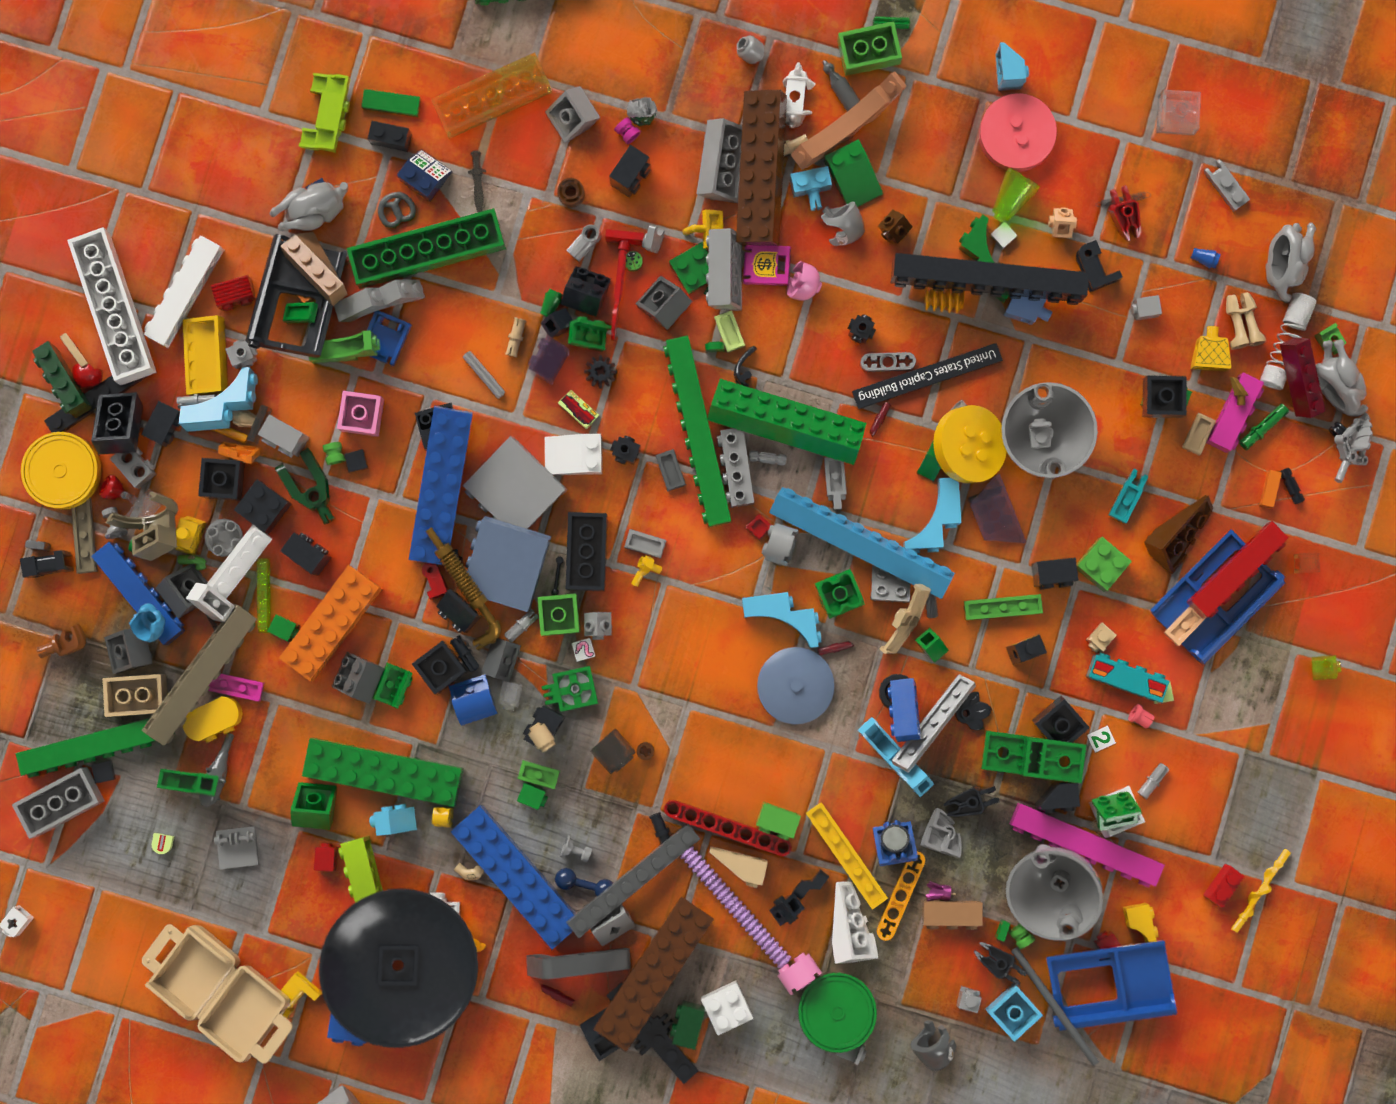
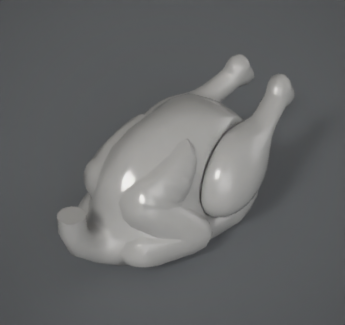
M321 182L310 185L307 190L305 188H296L288 193L280 204L271 209L270 215L275 217L285 210V220L278 225V230L280 231L288 229L303 231L317 229L323 222H331L343 209L342 201L349 186L346 182H342L340 187H334L329 182Z
M1298 223L1293 224V226L1289 224L1284 225L1270 243L1268 262L1265 265L1267 282L1275 288L1278 296L1283 301H1291L1292 297L1290 294H1287V289L1301 285L1307 276L1309 269L1307 264L1312 259L1315 251L1313 237L1316 227L1313 223L1307 225V232L1304 237L1300 233L1302 228Z
M1342 339L1334 341L1339 357L1332 356L1333 342L1331 340L1324 341L1323 362L1316 364L1321 392L1338 411L1348 416L1359 417L1368 410V407L1364 404L1361 405L1360 402L1367 395L1363 375L1359 372L1356 364L1347 356Z

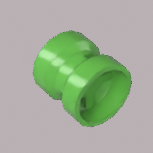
M333 442L322 446L323 451L328 455L325 459L327 465L339 464L345 461V456L341 453V442Z
M1021 924L1009 931L1010 936L1015 938L1019 949L1035 941L1033 934H1030Z

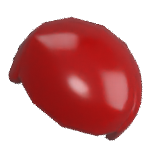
M80 364L72 367L73 379L78 386L92 388L101 383L103 378L102 370L94 369L90 364L85 368H82Z

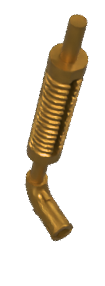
M429 528L425 532L437 548L434 552L438 559H441L440 562H443L442 565H445L444 568H447L446 571H449L448 574H451L450 577H453L459 589H462L461 592H464L463 595H466L465 598H468L467 601L473 610L478 608L489 623V629L485 631V634L473 640V646L479 644L475 649L481 650L490 643L496 642L501 632L500 623L498 620H495L484 604L488 601L484 594H481L482 591H479L480 588H477L478 585H475L476 582H473L474 579H471L472 576H469L470 573H467V569L464 570L465 566H463L455 552L452 551L453 549L450 544L444 545L433 528Z

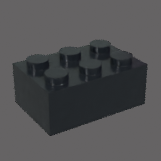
M137 392L99 395L91 440L98 455L133 453L137 451L143 405Z

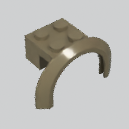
M151 491L149 495L152 497L149 500L164 505L166 507L165 510L147 517H127L111 513L106 521V524L119 528H143L142 533L132 538L133 556L149 561L177 548L175 516L178 512V505L171 498Z

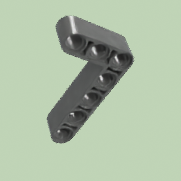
M630 948L562 956L527 955V976L540 979H556L631 969Z

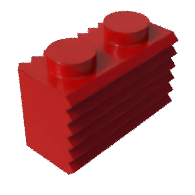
M248 275L211 285L216 306L220 310L229 311L234 309L235 305L247 306L252 304L253 300H256L253 284Z
M1224 864L1203 896L1215 905L1225 907L1224 904H1227L1231 895L1234 894L1233 892L1236 891L1235 888H1238V885H1240V882H1243L1242 879L1245 876L1232 866Z

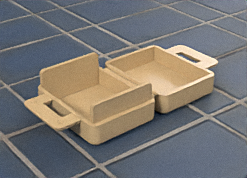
M166 925L142 957V964L154 973L145 986L186 1020L200 1019L197 1025L198 1030L235 1061L246 1062L254 1056L261 1063H267L292 1030V1023L283 1016V1013L290 1005V998L253 967L241 966L236 969L240 964L239 956L204 927L192 925L183 934L173 925ZM171 939L176 945L163 963L160 964L156 957ZM274 1025L278 1027L277 1031L266 1046L262 1048L260 1044Z

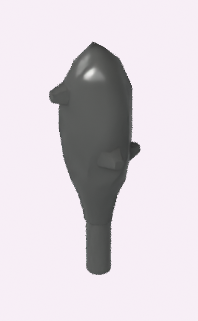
M226 734L221 751H219L213 763L206 768V774L219 776L215 797L199 794L202 806L209 807L216 803L217 800H220L219 796L226 783L228 752L234 738L233 734Z

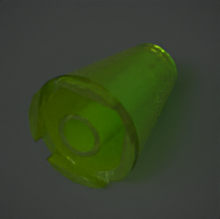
M1008 168L992 209L994 213L993 218L1002 223L1004 220L1008 222L1039 191L1040 186L1029 178L1024 177L1021 173Z

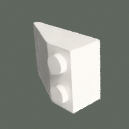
M575 434L545 437V468L552 475L602 474V435Z

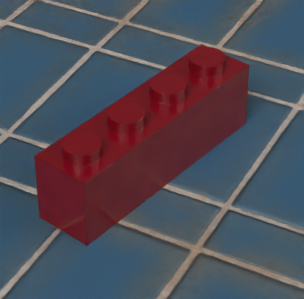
M1292 338L1279 344L1295 416L1313 418L1325 412L1310 339Z

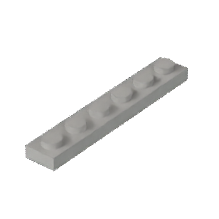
M960 674L955 678L920 723L921 739L906 741L892 759V763L908 773L911 771L976 687L975 682Z

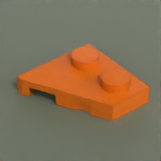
M223 442L218 447V454L226 458H233L252 464L261 454V447Z

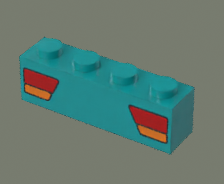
M1104 653L1093 655L1086 677L1146 699L1155 700L1158 703L1163 702L1170 682L1165 679V675L1154 672V675L1146 673V668L1136 666V668L1128 666L1129 662L1120 659L1117 662L1110 660L1111 656Z

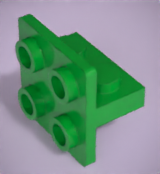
M1119 792L1114 795L1100 796L1092 799V804L1097 810V823L1100 831L1138 823V815L1142 814L1141 808L1129 792Z

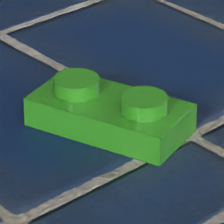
M523 760L518 779L555 789L560 770Z

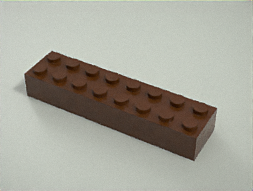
M782 90L744 91L736 242L742 246H779L787 95Z
M681 897L592 1030L622 1051L627 1052L714 918Z

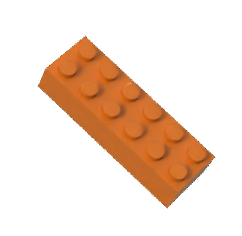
M348 565L279 659L309 681H314L382 591V588L356 568Z

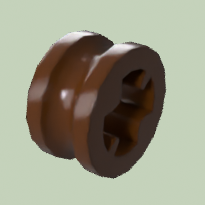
M648 742L641 743L637 748V755L640 759L648 760L654 754V747ZM642 746L651 749V753L648 752L649 756L640 753V749H643Z

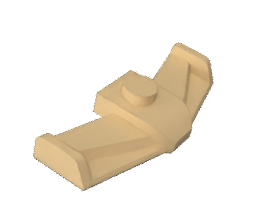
M923 584L914 585L915 591L909 607L900 608L895 614L892 625L897 629L886 645L880 648L884 654H896L917 626L930 594V588Z

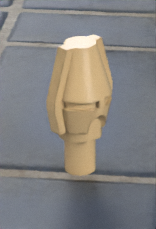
M232 411L233 424L239 427H254L256 425L258 417L250 411Z

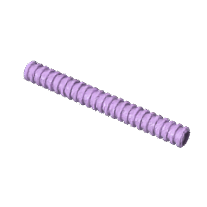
M691 846L681 854L680 858L685 860L684 863L689 864L688 867L693 869L692 872L697 873L696 876L701 878V882H705L704 885L709 887V891H713L712 894L717 896V900H721L720 903L725 905L724 908L729 909L728 912L733 914L732 917L737 918L736 921L741 923V927H745V931L749 932V936L754 937L753 940L757 941L758 946H762L761 949L765 950L766 955H770L769 958L774 960L773 963H777L778 968L785 966L791 960V956L787 955L786 950H782L783 947L778 945V941H774L775 938L770 936V932H766L767 929L762 927L763 924L758 923L759 920L754 918L755 915L750 914L751 911L746 909L747 906L742 905L743 902L738 900V896H734V892L730 891V887L725 886L726 883L722 882V878L717 877L718 874L714 873V869L709 868L710 865L705 863L706 860L701 859L702 856L697 854L698 851H694V847Z

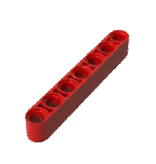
M669 800L664 807L665 814L670 818L773 854L787 856L792 850L789 840L779 838L772 833L762 832L758 828L678 800ZM675 803L678 806L679 810L676 814L668 812L669 804ZM694 810L697 813L696 819L688 820L686 812ZM707 816H712L715 819V824L711 827L704 824V819ZM731 823L734 827L733 831L725 833L722 829L723 824ZM749 829L752 832V836L749 839H743L741 837L742 830ZM763 835H767L770 838V842L766 846H762L759 843V839ZM786 842L788 844L787 851L780 852L777 849L778 844Z

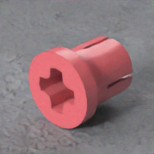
M1137 704L1130 712L1128 720L1132 723L1136 722L1147 729L1152 724L1154 715Z

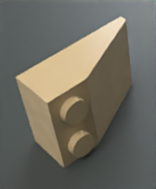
M710 846V853L741 880L746 881L747 886L757 888L758 885L763 884L768 863L766 859Z

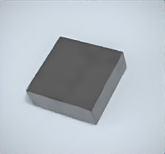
M32 540L25 542V548L50 551L51 544Z

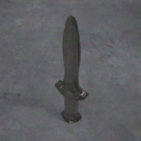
M473 150L470 153L473 159V169L469 170L468 174L473 176L474 201L478 213L483 210L482 174L486 173V170L482 169L480 165L482 153L478 150Z

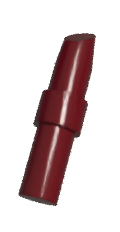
M887 402L884 403L879 414L874 419L875 421L870 429L872 437L885 421V417L892 406Z
M850 641L834 643L817 648L818 655L837 653L853 647L854 644Z
M541 984L542 992L572 1007L574 999L562 994L557 989L555 990Z

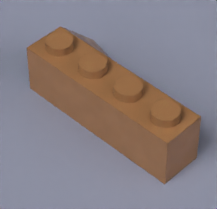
M314 232L295 234L281 245L284 256L332 306L348 295L344 284L340 281Z

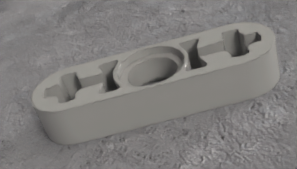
M909 352L865 354L860 361L861 368L866 372L909 371L916 364L915 356ZM877 357H880V368H877V364H872L870 368H868L867 364H864L867 358H870L871 361H877ZM885 357L892 358L893 365L891 367L883 365L882 361ZM896 357H899L898 361H903L905 357H908L909 360H912V363L909 366H906L905 363H899V367H896Z

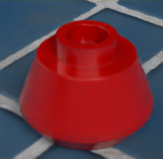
M115 475L107 476L99 490L101 498L111 500L120 498L124 492L123 483Z

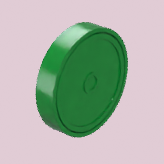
M830 973L823 975L810 983L800 998L798 1020L802 1032L813 1045L824 1051L842 1053L856 1049L869 1038L875 1027L877 1009L874 997L862 981L849 974Z

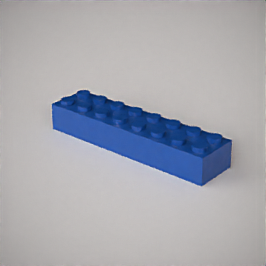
M434 406L409 560L442 565L443 562H440L441 559H438L434 553L437 550L436 546L425 532L431 527L444 545L447 543L451 545L473 412Z
M483 805L476 808L450 831L552 950L573 932L566 921L576 914L574 910Z

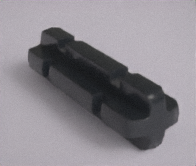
M1285 468L1281 470V477L1285 480L1284 484L1289 494L1293 496L1294 504L1305 501L1303 494L1299 492L1301 490L1295 478L1292 477L1291 469Z

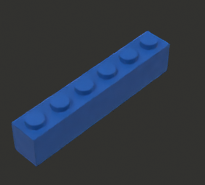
M108 542L91 557L137 613L142 605L148 603L154 605L165 618L163 633L158 639L163 645H169L186 631L183 628L184 623L180 618L178 619L173 616L172 610L166 602L163 603L160 600L159 592L147 584V577L142 572L138 573L135 569L136 564L131 558L125 557L123 554L124 549L118 543Z

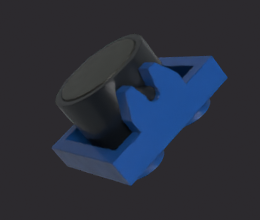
M895 820L891 824L888 821L883 826L873 827L879 866L918 860L911 821L900 823V821Z

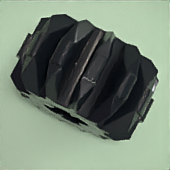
M599 356L598 362L593 357L592 361L594 364L592 365L587 362L586 365L590 369L584 370L585 374H589L586 380H593L591 383L593 387L597 382L600 389L603 387L602 383L604 382L609 387L608 379L614 382L615 378L611 375L617 374V370H611L615 367V363L609 364L610 358L608 357L604 362L602 356ZM602 368H604L605 374H600V376H597L598 373L596 370H601Z

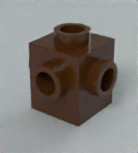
M892 210L878 225L882 231V237L887 241L892 240L897 244L913 227L903 214Z

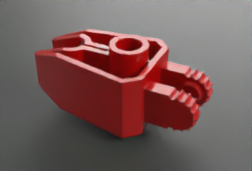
M1124 185L1121 187L1124 201H1119L1118 193L1115 189L1110 190L1113 204L1110 205L1108 211L1120 235L1125 240L1130 241L1129 227H1131L1134 237L1139 238L1141 220L1139 202L1131 199L1129 190Z

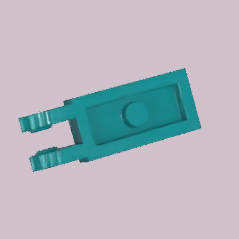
M1136 469L1132 470L1127 481H1125L1108 514L1124 524L1127 523L1148 479V475L1144 474L1138 486L1132 484L1138 472Z

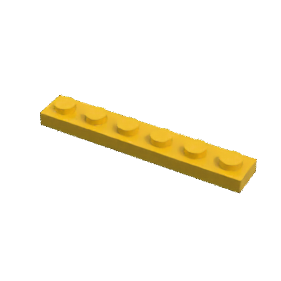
M822 802L807 811L806 815L871 909L887 900V896Z

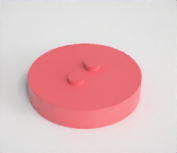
M1010 94L996 100L985 112L979 128V142L985 156L997 167L1011 172L1027 171L1041 164L1051 152L1057 135L1056 122L1050 109L1041 100L1027 94Z

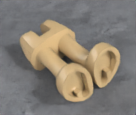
M1249 292L1241 293L1242 309H1239L1236 295L1227 296L1226 313L1231 316L1235 328V338L1230 342L1231 350L1241 349L1248 345L1257 346L1266 343V337L1259 331L1255 321L1253 310L1257 306ZM1242 314L1245 315V319H1246V322H1247V327H1248V331H1249V339H1248V336H1247V334H1246V331H1245V328H1244V324H1243V321H1242V316H1241Z

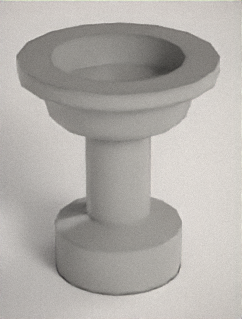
M110 507L102 511L103 518L108 519L111 513L118 514L117 508ZM110 525L105 538H119L126 535L128 530Z
M568 835L562 846L560 857L568 856L571 852L581 856V861L587 863L592 848L586 846L585 849L574 846V841Z

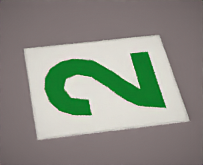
M1108 726L1087 735L1095 753L1116 743Z

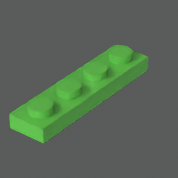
M1041 594L964 601L965 620L1042 614Z

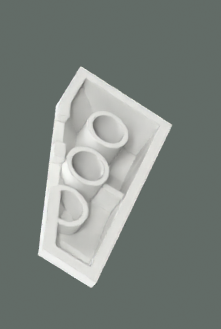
M836 882L832 936L835 964L878 958L875 937L873 933H869L866 925L868 920L861 913L859 908L861 903L852 882Z

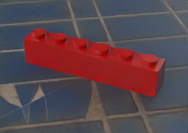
M1273 521L1266 523L1187 601V604L1202 619L1212 618L1219 611L1217 608L1221 604L1225 605L1232 599L1231 594L1235 590L1238 592L1246 585L1244 581L1248 577L1253 578L1259 572L1258 568L1262 564L1266 565L1272 560L1273 557L1271 555L1275 551L1279 552L1286 546L1285 541L1289 537Z

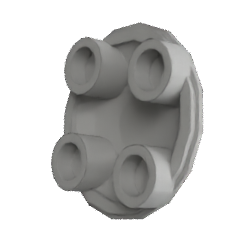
M218 519L212 522L206 529L204 536L205 544L216 556H229L243 538V532L234 521Z

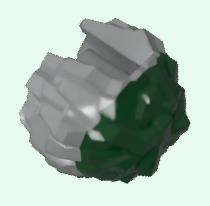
M648 97L629 101L627 115L632 122L638 126L650 125L657 112L655 102Z

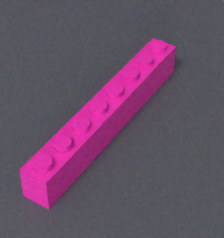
M1021 803L1017 804L1009 823L1014 826L1012 830L1024 834V831L1031 833V838L1040 842L1042 839L1050 841L1048 845L1060 848L1062 846L1085 856V859L1094 865L1097 861L1102 863V868L1113 872L1114 869L1120 871V876L1129 880L1135 877L1139 879V884L1148 888L1150 884L1153 886L1157 885L1165 866Z

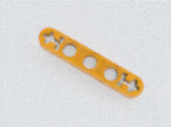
M917 851V855H920L921 863H916L915 869H918L917 873L912 869H907L908 865L912 867L913 861L905 862L877 926V935L884 941L890 940L894 936L924 867L925 857L919 851ZM907 872L914 875V880L911 883H905L903 880V876ZM899 890H903L906 893V898L903 901H898L895 897ZM891 908H896L899 912L898 917L895 919L888 917V911ZM884 919H887L889 922L895 923V925L892 926L890 924L888 930L891 933L890 935L886 934L884 937L880 930L881 928H886L887 922H884Z

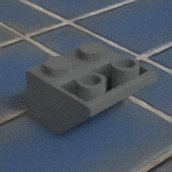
M346 652L332 687L352 698L370 704L385 668Z

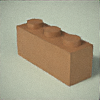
M922 900V924L927 926V929H939V926H946V929H958V926H966L968 930H977L978 926H983V903L981 901Z

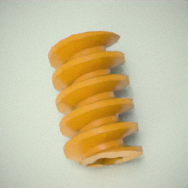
M926 287L924 298L925 311H928L929 307L932 306L935 312L939 306L941 312L947 307L948 313L951 312L952 308H955V312L958 314L959 310L963 309L965 291L960 293V295L958 293L951 294L950 289H946L945 293L943 291H937L936 293L933 288L928 292Z

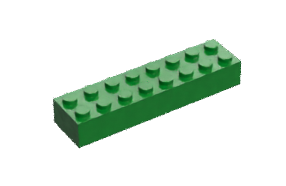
M493 208L347 248L356 285L359 289L502 251L506 249L497 213Z
M724 379L719 380L707 418L708 421L852 465L855 464L867 424Z
M309 738L302 776L454 807L457 804L464 768L318 738Z

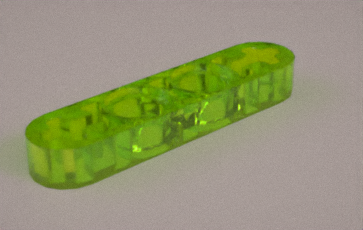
M258 558L257 625L259 633H269L267 631L271 625L269 558Z

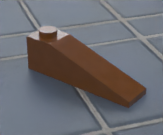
M1203 496L1160 525L1144 541L1149 555L1169 573L1173 574L1183 563L1187 556L1185 552L1190 544L1193 545L1196 541L1194 538L1198 529L1203 528L1213 511L1209 496Z

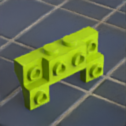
M313 73L314 78L310 92L322 95L315 125L316 129L302 127L303 132L299 147L336 153L338 138L346 127L344 117L345 112L348 113L350 107L347 94L351 79L349 76L340 74Z

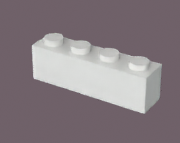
M252 525L208 581L207 585L227 599L271 542L272 538L255 525Z

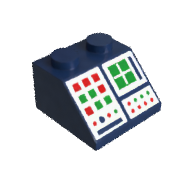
M421 149L407 160L398 172L397 177L405 185L431 202L452 171Z

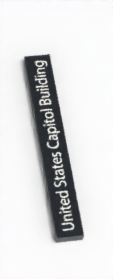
M997 343L854 390L852 394L859 410L1002 362L1003 360Z

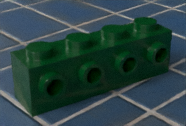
M47 341L32 351L35 356L33 360L39 368L43 369L44 373L42 375L47 383H51L53 387L51 391L54 396L61 400L60 406L66 414L69 413L78 418L92 409L82 389L75 383L72 372L57 347Z

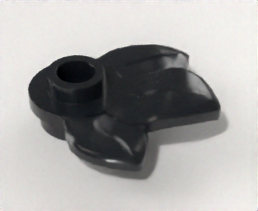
M971 692L956 711L955 717L959 722L966 723L970 729L981 730L984 729L982 719L990 715L992 708L984 702H979V692ZM964 710L968 713L967 717L963 715Z

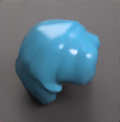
M148 603L140 607L138 613L129 622L133 634L138 639L150 643L156 641L163 633L165 618L154 605Z

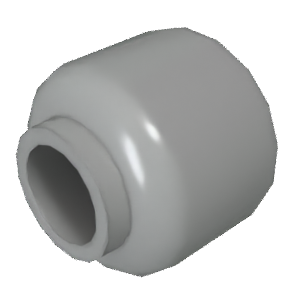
M751 35L742 37L738 41L736 46L737 55L748 64H754L762 60L764 57V45L762 42Z

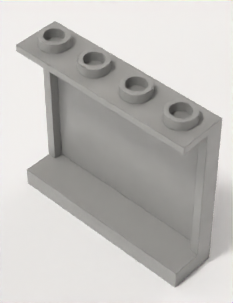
M510 436L463 485L466 488L465 493L471 499L476 498L480 502L478 506L486 513L489 511L493 515V519L529 529L568 490L513 436Z

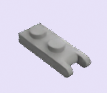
M1219 159L1216 161L1219 167L1218 170L1212 173L1206 168L1204 173L1234 212L1247 203L1250 198Z

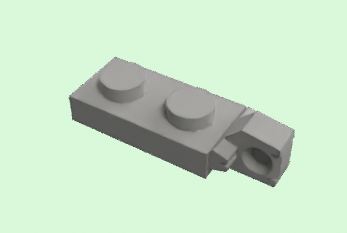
M826 457L824 458L828 501H833L834 511L841 510V500H846L844 462Z

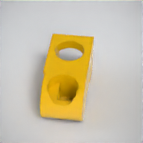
M434 807L432 825L451 828L454 808Z

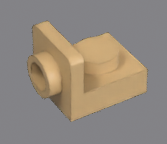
M1100 623L1086 640L1089 642L1088 646L1097 653L1099 651L1101 653L1106 650V647L1117 635L1104 623Z

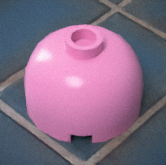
M802 261L798 262L792 270L795 272L793 279L789 277L787 295L790 298L804 301L818 293L822 283L820 282L818 270L814 266Z

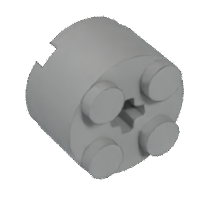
M778 523L775 526L770 525L768 531L770 539L768 544L765 543L762 549L765 560L788 566L789 563L786 560H791L797 542V539H794V534L798 535L799 530Z

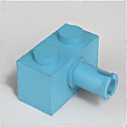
M828 166L790 175L793 197L808 195L811 211H815L816 206L817 210L822 209L819 192L831 190L832 186Z
M406 804L394 805L395 809H393V806L381 807L380 812H374V815L369 819L371 827L376 829V836L417 830L414 807H406Z

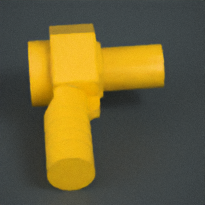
M647 555L645 557L642 556L638 561L640 569L637 571L631 584L638 587L644 575L650 571L660 574L662 567L654 564L653 558Z

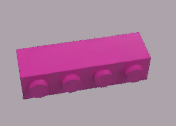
M1244 372L1238 375L1237 379L1248 393V396H1245V405H1237V396H1234L1232 388L1206 442L1225 453L1235 450L1239 442L1237 437L1239 433L1244 432L1247 426L1245 421L1248 415H1252L1256 407L1253 404L1256 398L1259 399L1264 391L1262 388L1264 382Z

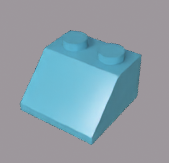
M1000 42L995 53L998 91L1021 89L1023 84L1026 83V77H1029V68L1025 66V59L1006 43Z

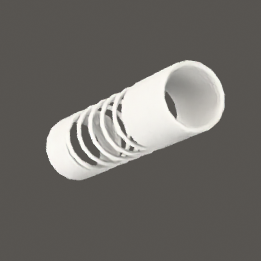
M1303 293L1293 294L1285 313L1286 315L1282 320L1284 324L1280 326L1284 333L1277 335L1281 342L1273 344L1277 351L1270 353L1273 360L1266 362L1260 381L1264 382L1263 385L1277 390L1283 389L1287 380L1285 370L1277 366L1268 365V363L1277 362L1284 365L1282 361H1278L1272 356V353H1281L1275 347L1276 344L1284 342L1279 338V335H1289L1293 338L1302 337L1286 332L1282 326L1287 325L1294 329L1306 330L1317 302L1313 297Z

